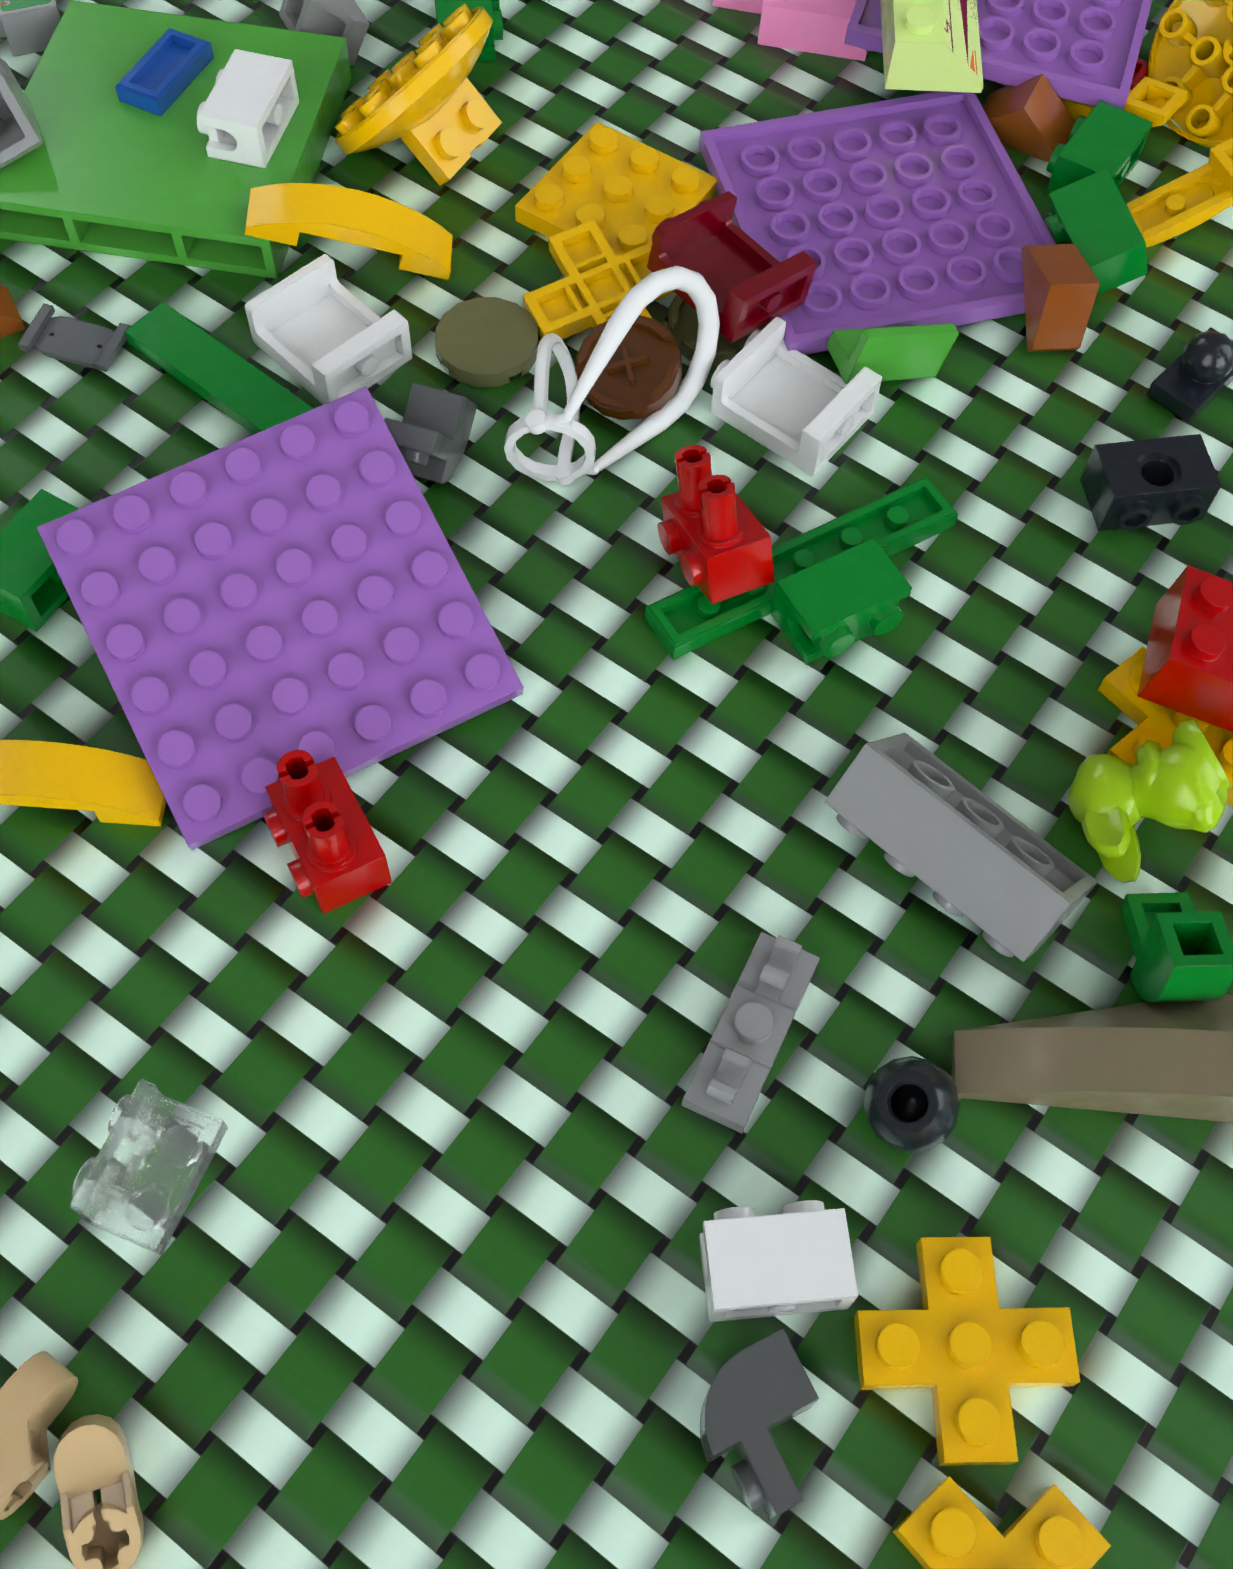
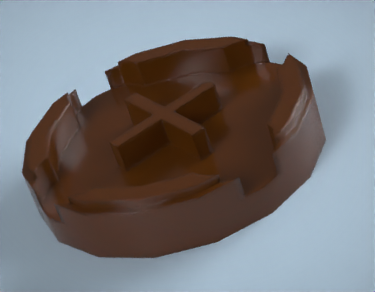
M639 315L585 397L588 404L602 415L619 420L644 418L662 409L675 395L682 378L681 353L671 331L656 319ZM608 321L597 325L583 340L576 357L578 380Z

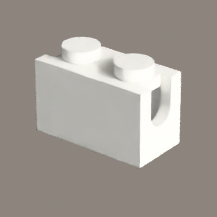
M239 49L234 50L225 68L219 70L215 86L206 102L203 101L197 111L198 131L209 136V141L206 145L208 157L266 168L299 104L292 60Z
M807 1200L785 1205L782 1208L783 1214L756 1216L755 1209L752 1207H731L716 1211L713 1214L714 1220L704 1221L703 1233L699 1235L709 1322L848 1309L859 1294L845 1208L825 1210L824 1202Z

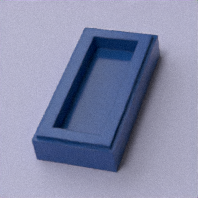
M169 28L115 86L119 101L162 116L214 58L211 43Z

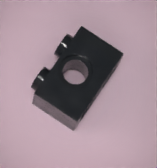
M1201 434L1097 444L1093 448L1080 479L1098 531L1115 529L1131 531L1143 526L1170 523L1186 525L1203 520L1221 487Z

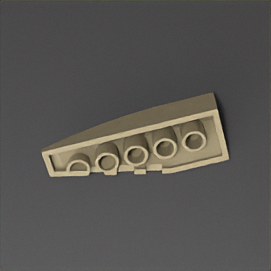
M1225 994L1221 999L1211 1001L1144 1002L955 1030L952 1034V1081L957 1087L958 1098L1233 1123V995Z

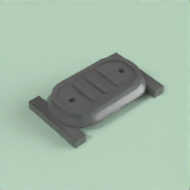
M43 303L18 342L19 349L30 352L34 346L47 357L107 372L127 339L124 331L130 325L119 323L114 331L105 326L69 317H52L55 312L53 305Z

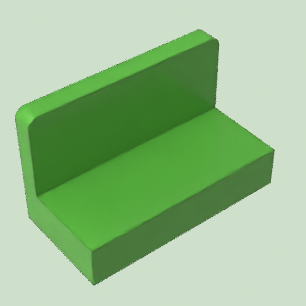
M953 323L833 330L826 347L845 384H848L865 366L881 375L882 381L936 377L959 332Z

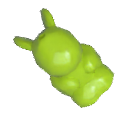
M1193 718L1179 723L1173 732L1172 745L1162 749L1158 742L1146 741L1137 750V763L1134 765L1110 754H1090L1079 765L1068 793L1069 808L1075 819L1082 824L1086 839L1097 851L1104 868L1116 880L1122 883L1136 882L1140 874L1141 851L1135 825L1142 818L1156 820L1171 828L1192 829L1206 833L1217 827L1227 805V790L1231 788V784L1208 741Z

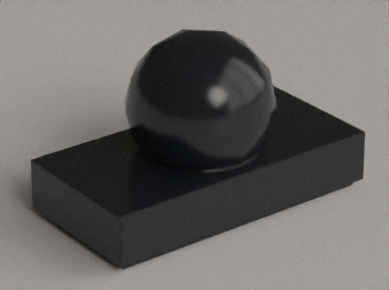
M1212 327L1205 332L1193 336L1185 345L1182 355L1151 383L1146 395L1190 423L1233 381V341L1226 334L1220 333Z

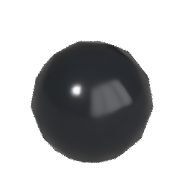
M908 1056L889 1061L878 1068L870 1079L864 1097V1108L868 1124L876 1137L893 1149L909 1153L931 1150L944 1142L957 1124L960 1109L957 1087L944 1069L928 1059Z

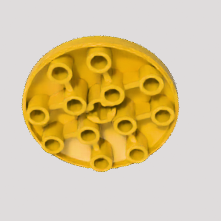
M1174 0L1162 17L1155 33L1149 54L1148 77L1189 91L1187 100L1170 117L1184 131L1177 127L1170 119L1166 124L1180 136L1207 148H1213L1233 138V0Z
M465 3L462 4L443 22L444 28L438 23L418 41L420 46L415 50L417 55L413 50L410 51L391 71L387 69L367 88L369 92L363 98L362 96L359 97L340 115L342 119L335 126L339 132L335 138V143L348 155L377 148L401 138L439 186L449 181L471 157V152L480 147L502 123L467 78L482 52L493 23V19L483 7H476L470 11Z

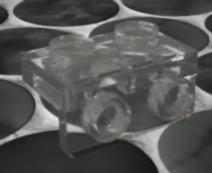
M140 1079L132 1094L124 1095L114 1107L108 1123L109 1135L97 1157L89 1158L80 1168L73 1183L72 1196L74 1198L70 1208L87 1224L162 1255L228 1130V1126L220 1118L162 1095L155 1084Z

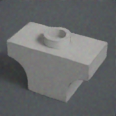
M283 0L279 16L288 30L345 37L350 65L355 64L370 24L355 0Z

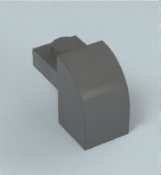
M412 383L403 421L400 422L389 418L384 419L412 475L439 483H446L451 479L466 449L478 405L464 396Z
M784 1329L736 1353L722 1366L706 1394L700 1414V1439L707 1462L709 1463L734 1449L739 1462L730 1468L736 1485L749 1509L754 1510L761 1506L768 1521L803 1501L769 1430L810 1409L819 1399Z

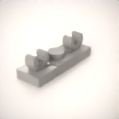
M760 933L687 1088L681 1106L741 1134L743 1133L817 968L820 957L802 950V945L780 935L775 938L766 933Z

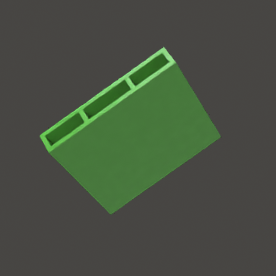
M70 0L24 91L34 110L43 144L0 169V239L278 279L290 245L244 235L250 189L282 183L313 184L351 81L346 38ZM169 28L210 42L214 58L162 116L119 101L115 86ZM235 49L289 59L293 63L299 104L266 168L208 157L206 145L209 141V136L200 133L197 128L199 105L203 101L206 102L215 86L219 70L225 68Z

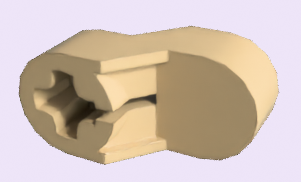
M41 1351L30 1357L0 1388V1520L14 1513L50 1473L47 1428L70 1401L79 1382L72 1372L47 1351Z
M100 1414L86 1415L72 1422L63 1432L53 1457L54 1475L60 1494L63 1533L69 1557L75 1569H130L137 1561L141 1550L144 1523L137 1497L133 1461L127 1438L121 1426L111 1417ZM98 1489L101 1491L102 1502L97 1503L96 1490Z

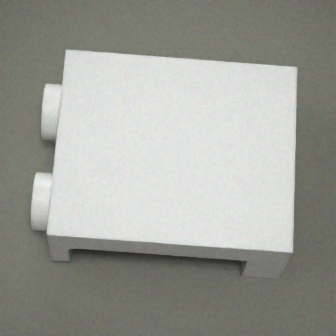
M323 254L245 304L253 342L323 405L366 386L367 388L371 387L412 359L408 320L395 309L380 318L338 281L334 260L327 254Z
M776 316L763 330H755L747 339L743 349L731 361L726 359L717 367L710 383L711 388H713L711 413L809 475L814 476L874 413L882 376L865 366L848 384H845L842 377L797 350L787 351L784 342L786 321Z

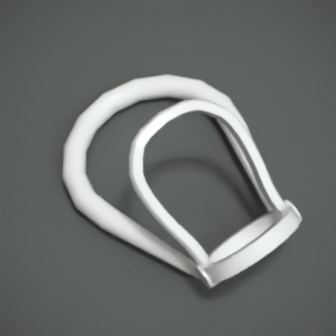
M673 266L648 274L626 293L608 320L579 380L574 362L562 338L555 333H548L540 340L535 364L533 410L509 426L505 437L504 451L506 458L516 470L531 478L544 481H558L561 485H569L583 474H598L606 467L665 431L689 409L703 388L716 355L720 328L716 296L704 277L698 272L681 266ZM676 289L688 293L695 303L699 325L696 349L686 376L678 386L675 395L662 409L648 416L605 454L594 461L596 455L595 439L586 426L579 423L580 405L642 310L662 293ZM552 351L562 369L566 386L567 405L561 414L547 413L549 369ZM546 430L563 433L556 465L535 462L524 456L517 448L516 441L524 434L530 432L532 434H541ZM575 440H577L584 448L585 453L581 458L571 463Z

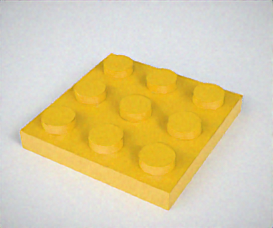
M596 122L515 205V220L532 230L551 237L595 219L614 254L618 256L652 242V235L656 227L663 220L673 218L696 207L704 200L716 197L718 195L716 190L717 180L701 170Z

